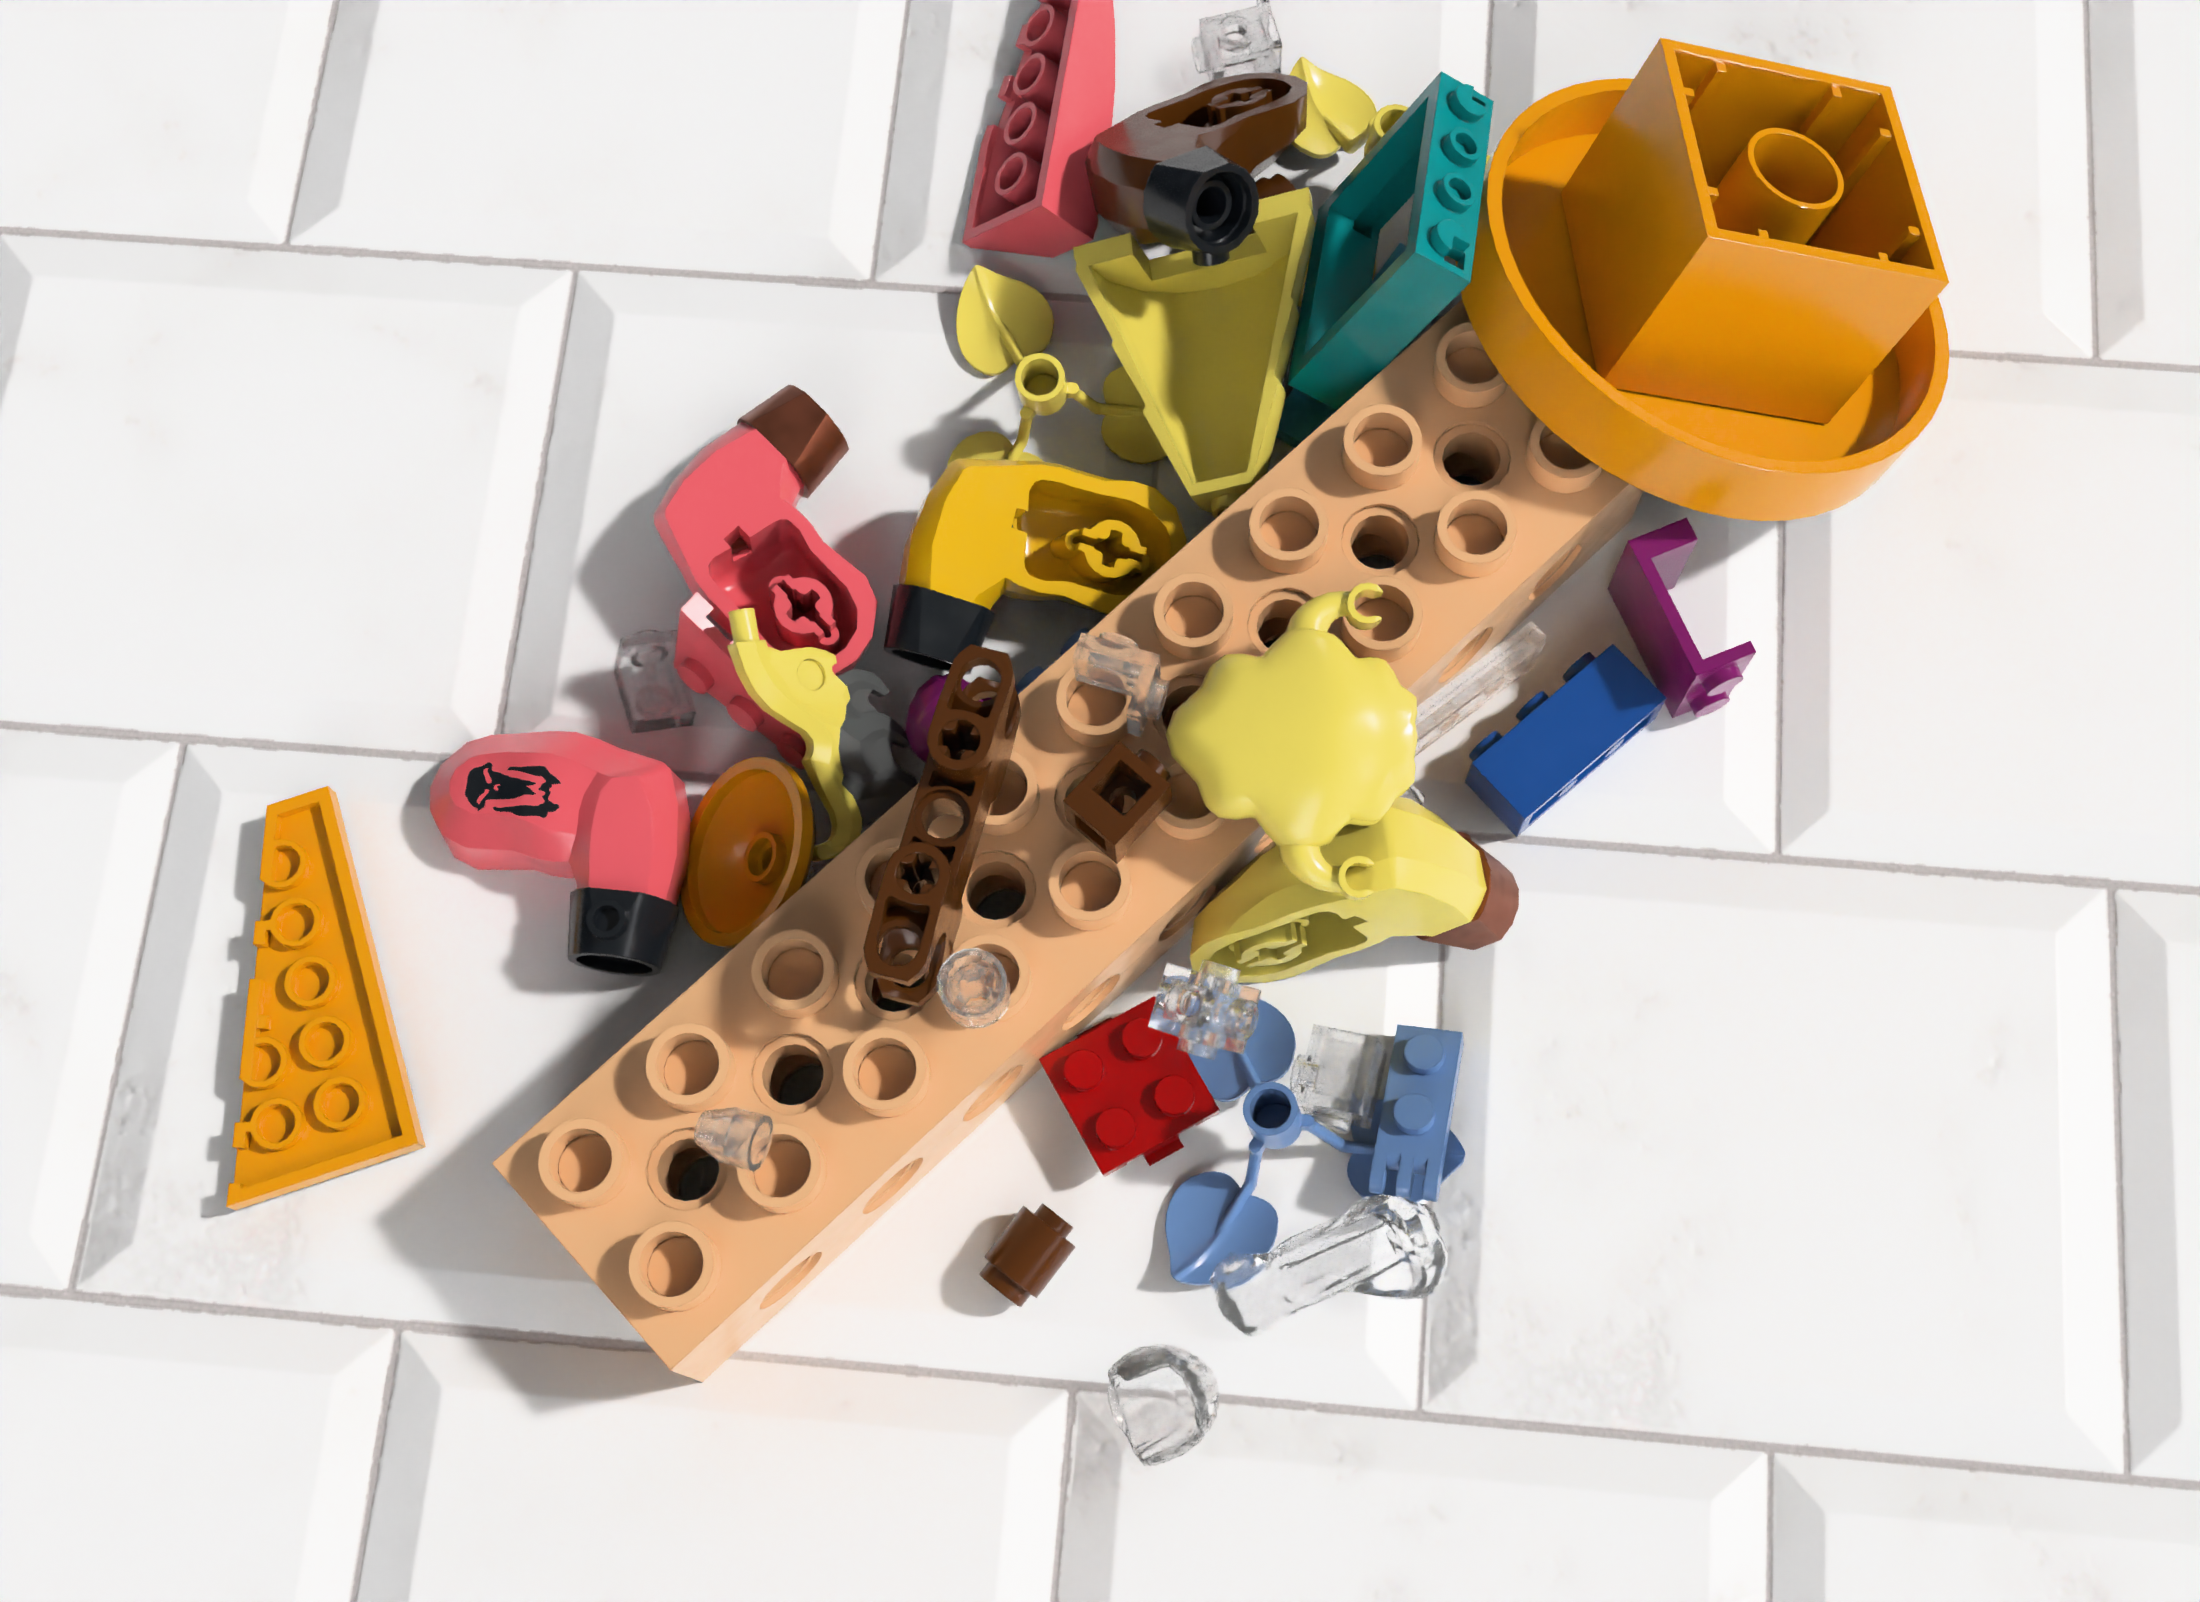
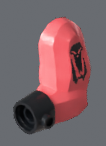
M545 731L496 734L469 741L440 765L430 786V812L454 858L477 870H535L551 876L575 878L577 889L570 892L568 960L578 966L610 974L653 976L661 973L679 913V907L676 906L689 865L691 823L685 784L664 762L621 749L600 739L578 732Z

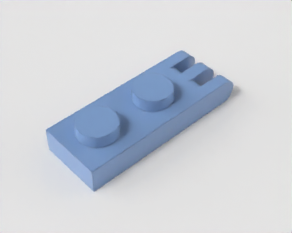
M1397 1024L1369 1177V1193L1384 1194L1388 1170L1398 1171L1396 1181L1397 1197L1410 1198L1415 1174L1425 1175L1422 1184L1423 1200L1438 1201L1464 1046L1463 1032Z

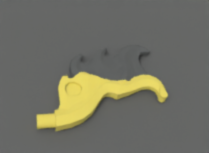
M754 608L730 611L728 615L733 644L728 645L727 648L736 673L748 695L764 712L799 733L805 741L806 751L801 762L829 814L832 826L830 837L826 842L814 846L812 861L818 862L835 858L861 835L862 828L886 813L918 784L914 777L901 769L893 759L891 752L892 743L902 748L910 745L906 732L894 719L879 713L868 700L870 693L883 697L890 691L882 679L873 672L855 669L835 675L832 666L837 664L836 656L826 650L805 647L780 651L768 647L766 640L759 639Z

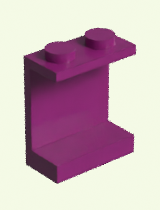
M1687 517L1628 540L1607 588L1657 689L1667 698L1664 703L1672 718L1693 711L1695 717H1701L1725 706L1730 701L1729 695L1734 687L1744 679L1742 674L1756 653L1752 642L1748 641L1702 659L1667 590L1675 587L1698 541Z

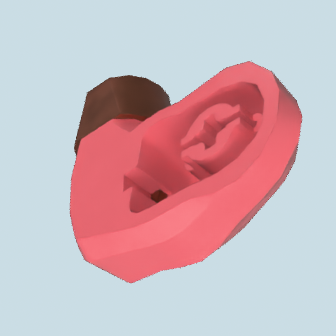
M788 384L740 417L735 427L702 448L671 483L653 515L654 525L662 542L682 573L691 593L694 595L698 592L714 608L707 615V618L730 640L733 638L728 612L743 608H754L759 639L766 640L768 647L780 651L805 647L826 650L836 656L837 664L832 666V670L835 675L853 670L866 652L873 637L878 601L867 577L823 542L814 526L796 509L800 498L808 499L848 452L849 447L842 432L830 416L806 392L794 385Z

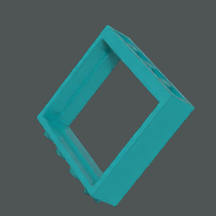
M1441 71L1318 209L1288 385L1336 410L1380 373L1471 282L1494 102L1473 90L1474 86L1463 84ZM1414 194L1406 250L1372 284L1380 230ZM1448 256L1457 261V267L1445 261L1444 257Z

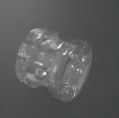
M979 948L963 949L952 954L941 965L937 975V992L948 1016L957 1024L970 1029L985 1028L996 1023L1006 1013L1011 1001V987L1002 963L992 953ZM981 996L986 999L985 1001L981 998L977 1001H971L969 1005H966L967 1002L973 998H978Z

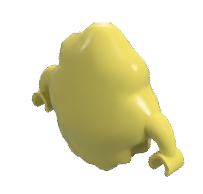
M1369 582L1359 584L1351 592L1337 591L1325 593L1312 598L1300 606L1291 617L1286 632L1268 648L1263 656L1228 654L1221 657L1210 666L1201 687L1173 712L1166 731L1172 757L1197 783L1204 804L1218 818L1233 820L1244 818L1256 819L1265 833L1279 847L1282 861L1290 873L1301 882L1317 890L1340 892L1347 899L1355 901L1365 899L1374 891L1367 889L1358 891L1349 887L1345 879L1346 870L1354 866L1363 868L1373 867L1375 865L1374 862L1368 857L1354 856L1344 861L1339 867L1332 866L1323 858L1320 847L1330 844L1334 837L1348 824L1371 826L1380 821L1390 809L1394 800L1403 795L1414 783L1416 768L1414 758L1417 746L1415 723L1417 717L1416 697L1400 685L1393 669L1385 660L1376 657L1357 658L1334 634L1328 633L1330 625L1336 619L1345 616L1350 625L1360 630H1371L1380 624L1382 617L1376 615L1363 616L1357 612L1354 606V601L1358 598L1368 597L1374 599L1382 596L1383 590L1377 584Z

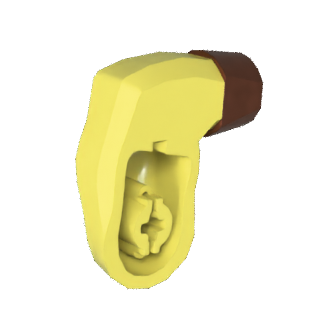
M1398 797L1378 823L1371 826L1348 824L1334 837L1330 844L1320 847L1323 858L1332 866L1339 867L1344 861L1354 856H1364L1372 860L1375 864L1373 867L1363 868L1354 866L1347 869L1345 874L1349 887L1358 891L1366 889L1374 891L1370 896L1363 900H1350L1341 895L1340 892L1317 890L1301 882L1290 873L1282 861L1279 847L1273 841L1235 875L1194 919L1190 951L1192 970L1207 979L1227 983H1267L1294 977L1332 959L1363 950L1392 936H1416L1423 941L1476 950L1500 941L1512 926L1519 907V888L1513 873L1472 841L1469 834L1456 832L1437 814L1412 799Z

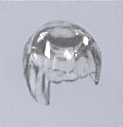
M1148 1344L1136 1347L1126 1353L1108 1369L1109 1383L1107 1394L1111 1414L1119 1428L1127 1436L1135 1456L1139 1458L1144 1466L1149 1465L1153 1467L1183 1456L1190 1449L1198 1445L1212 1428L1219 1409V1385L1215 1373L1210 1366L1190 1351L1175 1345Z

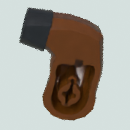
M1245 73L1218 78L1202 84L1183 95L1138 111L1096 135L1085 161L1096 212L1121 235L1131 233L1138 244L1160 242L1171 248L1192 251L1193 263L1199 266H1213L1226 262L1230 258L1229 252L1243 242L1252 231L1259 208V193L1254 178L1272 165L1306 128L1307 82L1296 76L1279 73Z

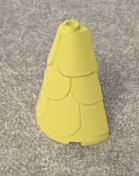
M1309 187L1259 199L1258 215L1253 226L1256 233L1249 234L1237 248L1229 252L1230 258L1218 265H1196L1193 263L1192 251L1188 250L1149 260L1131 233L1073 247L1074 259L1076 261L1075 271L1113 340L1112 348L1146 405L1142 411L1190 497L1199 508L1212 513L1214 518H1217L1268 471L1285 403L1286 392L1282 384L1298 326L1299 313L1297 308L1315 230L1312 196Z

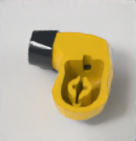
M957 459L952 461L923 500L905 544L899 584L893 585L884 650L904 660L949 672L954 658L970 644L982 647L995 617V613L991 611V608L1002 594L1013 599L1028 601L1060 600L1108 615L1186 545L1187 539L1177 509L1155 487L1135 481L1108 479L1056 463L985 459ZM973 668L968 670L965 675L971 674Z

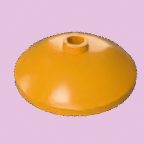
M761 756L751 757L736 763L713 783L690 823L689 865L680 895L685 916L692 930L709 944L733 949L805 884L814 851V814L802 779L787 764Z

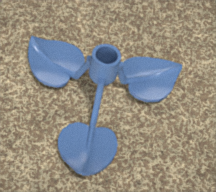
M1211 981L1207 985L1193 1014L1188 1041V1055L1213 1099L1221 1102H1231L1239 1099L1249 1091L1243 1103V1115L1253 1139L1249 1143L1248 1166L1245 1181L1241 1188L1231 1176L1216 1171L1204 1172L1192 1176L1183 1182L1174 1192L1166 1212L1165 1231L1170 1255L1171 1276L1179 1283L1201 1286L1220 1284L1239 1278L1257 1267L1268 1256L1277 1237L1279 1221L1276 1210L1269 1202L1252 1196L1257 1186L1262 1154L1266 1148L1282 1149L1290 1146L1297 1140L1301 1131H1308L1335 1149L1352 1154L1347 1166L1349 1181L1354 1190L1363 1199L1375 1206L1387 1209H1402L1415 1205L1423 1200L1422 1184L1425 1175L1415 1174L1411 1197H1397L1396 1181L1398 1171L1388 1170L1384 1194L1369 1193V1177L1384 1099L1364 1104L1354 1112L1351 1120L1353 1141L1345 1140L1316 1122L1312 1115L1301 1114L1293 1092L1285 1085L1275 1082L1284 1077L1294 1060L1296 1040L1291 1024L1277 1008L1266 1001L1233 990L1217 981ZM1451 1130L1449 1131L1441 1184L1465 1160V1150Z

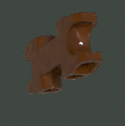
M970 644L954 658L939 696L928 731V757L899 849L892 854L886 865L863 947L869 973L872 977H876L883 998L921 1007L935 995L941 983L962 919L963 904L961 900L990 804L995 801L1001 790L1020 722V701L1015 688L1014 671L1008 653ZM979 665L994 668L1001 676L1000 683L983 677H977L963 691L961 689V682L965 673ZM987 697L991 698V699L986 700V701H979V700L984 699V698H987ZM951 814L963 820L960 830L951 837L945 839L935 838L928 834L930 824L939 816ZM883 938L882 947L879 954V944ZM905 950L918 951L915 958L909 963L901 966L892 965L894 957ZM929 968V974L926 980L922 982L919 986L913 988H903L894 983L896 982L910 987L917 980H919Z

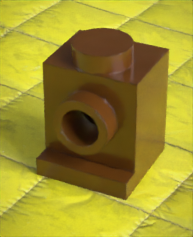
M1118 741L1063 800L1066 821L1118 864L1126 855V850L1172 802V786L1167 781L1171 777L1170 773L1148 751L1140 749L1135 754L1122 742ZM1119 795H1128L1136 803L1127 813H1119L1111 806L1114 798Z

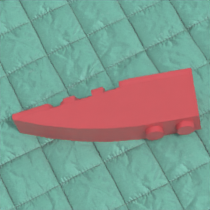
M1038 0L1041 2L1039 9L1033 13L1027 24L1022 25L1015 46L1023 51V55L1015 77L1009 75L1003 79L998 98L1006 102L998 127L994 124L988 125L981 142L962 243L970 248L1054 258L1072 250L1073 247L1094 240V234L1098 226V213L1095 210L1085 161L1095 136L1112 127L1115 94V21L1113 0Z

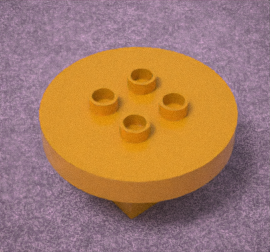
M1660 38L1634 79H1603L1575 84L1552 92L1533 103L1506 130L1485 165L1471 282L1461 291L1462 300L1473 329L1488 357L1506 383L1551 431L1605 471L1640 490L1686 508L1732 519L1785 521L1812 517L1837 509L1858 498L1874 485L1932 420L1942 400L1948 379V332L1938 295L1947 286L1949 280L1893 93L1889 86Z

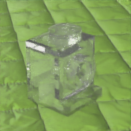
M1256 0V6L1199 19V37L1191 38L1192 55L1198 74L1207 72L1209 81L1245 73L1281 74L1282 42L1269 0Z

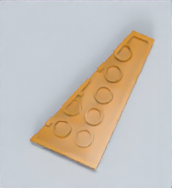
M329 786L267 805L259 878V880L264 882L260 921H255L253 945L257 947L254 979H249L239 1079L244 1082L240 1122H235L232 1145L233 1148L237 1149L234 1183H229L226 1204V1207L233 1210H239L426 1147L337 794Z

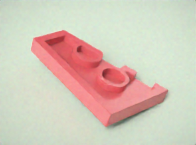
M696 592L680 609L674 668L677 669L679 677L693 691L699 694L707 692L726 706L728 714L739 726L751 732L757 730L776 744L778 752L789 764L798 769H805L801 762L806 751L805 741L799 733L764 712L748 695L736 673L727 648L728 645L733 644V639L731 641L727 639L706 618L714 608Z

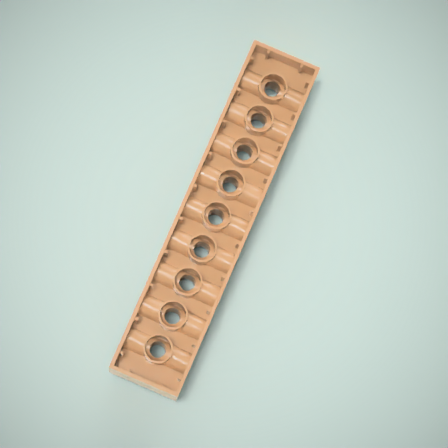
M1460 300L1018 694L1021 717L1001 790L995 801L990 804L961 900L963 904L962 919L938 991L929 1001L921 1007L911 1006L906 1010L896 1012L879 1008L878 1002L881 992L876 977H872L869 973L863 949L883 874L892 854L899 849L918 789V783L492 1164L665 1365L673 1372L704 1382L1042 1068L1039 1061L1040 1058L1068 1044L1192 929L1194 919L1219 891L1266 846L1273 842L1254 818L1237 820L1218 818L1205 806L1197 783L1171 755L1166 731L1173 712L1201 687L1213 663L1228 654L1263 656L1268 650L1265 644L1284 634L1294 613L1300 606L1312 598L1328 592H1351L1354 587L1362 583L1377 584L1383 590L1381 597L1374 599L1361 597L1354 601V606L1357 612L1363 616L1376 615L1382 617L1380 624L1371 630H1360L1350 625L1345 616L1336 619L1330 625L1328 633L1334 634L1357 658L1376 657L1385 660L1393 669L1400 685L1416 697L1417 720L1631 521L1643 490L1610 474L1577 452L1551 431L1523 403L1488 357L1473 329L1463 300ZM1462 475L1474 478L1483 484L1471 486L1461 484L1453 478ZM1371 555H1382L1393 560L1396 565L1391 568L1375 569L1364 565L1359 560ZM1120 741L1135 754L1140 749L1148 751L1165 766L1171 776L1167 781L1172 786V802L1126 850V855L1116 864L1066 821L1063 800ZM1119 795L1113 799L1111 805L1119 809L1121 813H1127L1136 801L1131 796ZM951 814L939 816L930 824L928 834L935 838L945 839L951 837L960 830L963 820ZM1010 889L1016 890L1025 896L1024 902L1017 912L1007 918L992 920L983 918L976 913L979 904L993 892ZM883 938L879 944V954L881 951ZM905 950L894 957L892 965L901 966L909 963L915 958L918 951ZM929 968L926 971V973L921 977V979L924 981L926 980L929 974ZM809 1065L823 1068L824 1076L821 1087L814 1097L803 1104L790 1106L780 1103L779 1093L783 1083L790 1074L799 1068ZM716 1156L718 1158L719 1173L717 1181L711 1190L699 1199L681 1200L679 1184L684 1172L700 1158Z

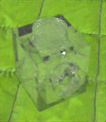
M1313 1024L1306 1055L1298 1054L1294 1061L1290 1077V1090L1293 1094H1296L1298 1106L1305 1114L1312 1115L1316 1122L1332 1132L1348 1134L1351 1125L1370 1129L1388 1053L1376 1036Z

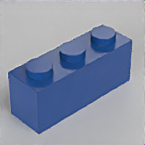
M1614 644L1610 645L1597 657L1591 652L1581 656L1563 674L1562 679L1566 684L1550 697L1544 691L1536 694L1516 714V718L1520 722L1504 736L1497 730L1493 731L1469 754L1473 762L1471 763L1465 783L1516 837L1655 720L1667 699Z

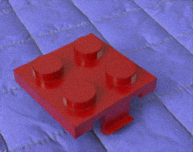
M1155 996L1113 1019L1110 1017L1077 1035V1039L1039 1059L1103 1178L1126 1166L1128 1162L1143 1155L1149 1166L1184 1147L1179 1139L1180 1133L1220 1113L1219 1107Z

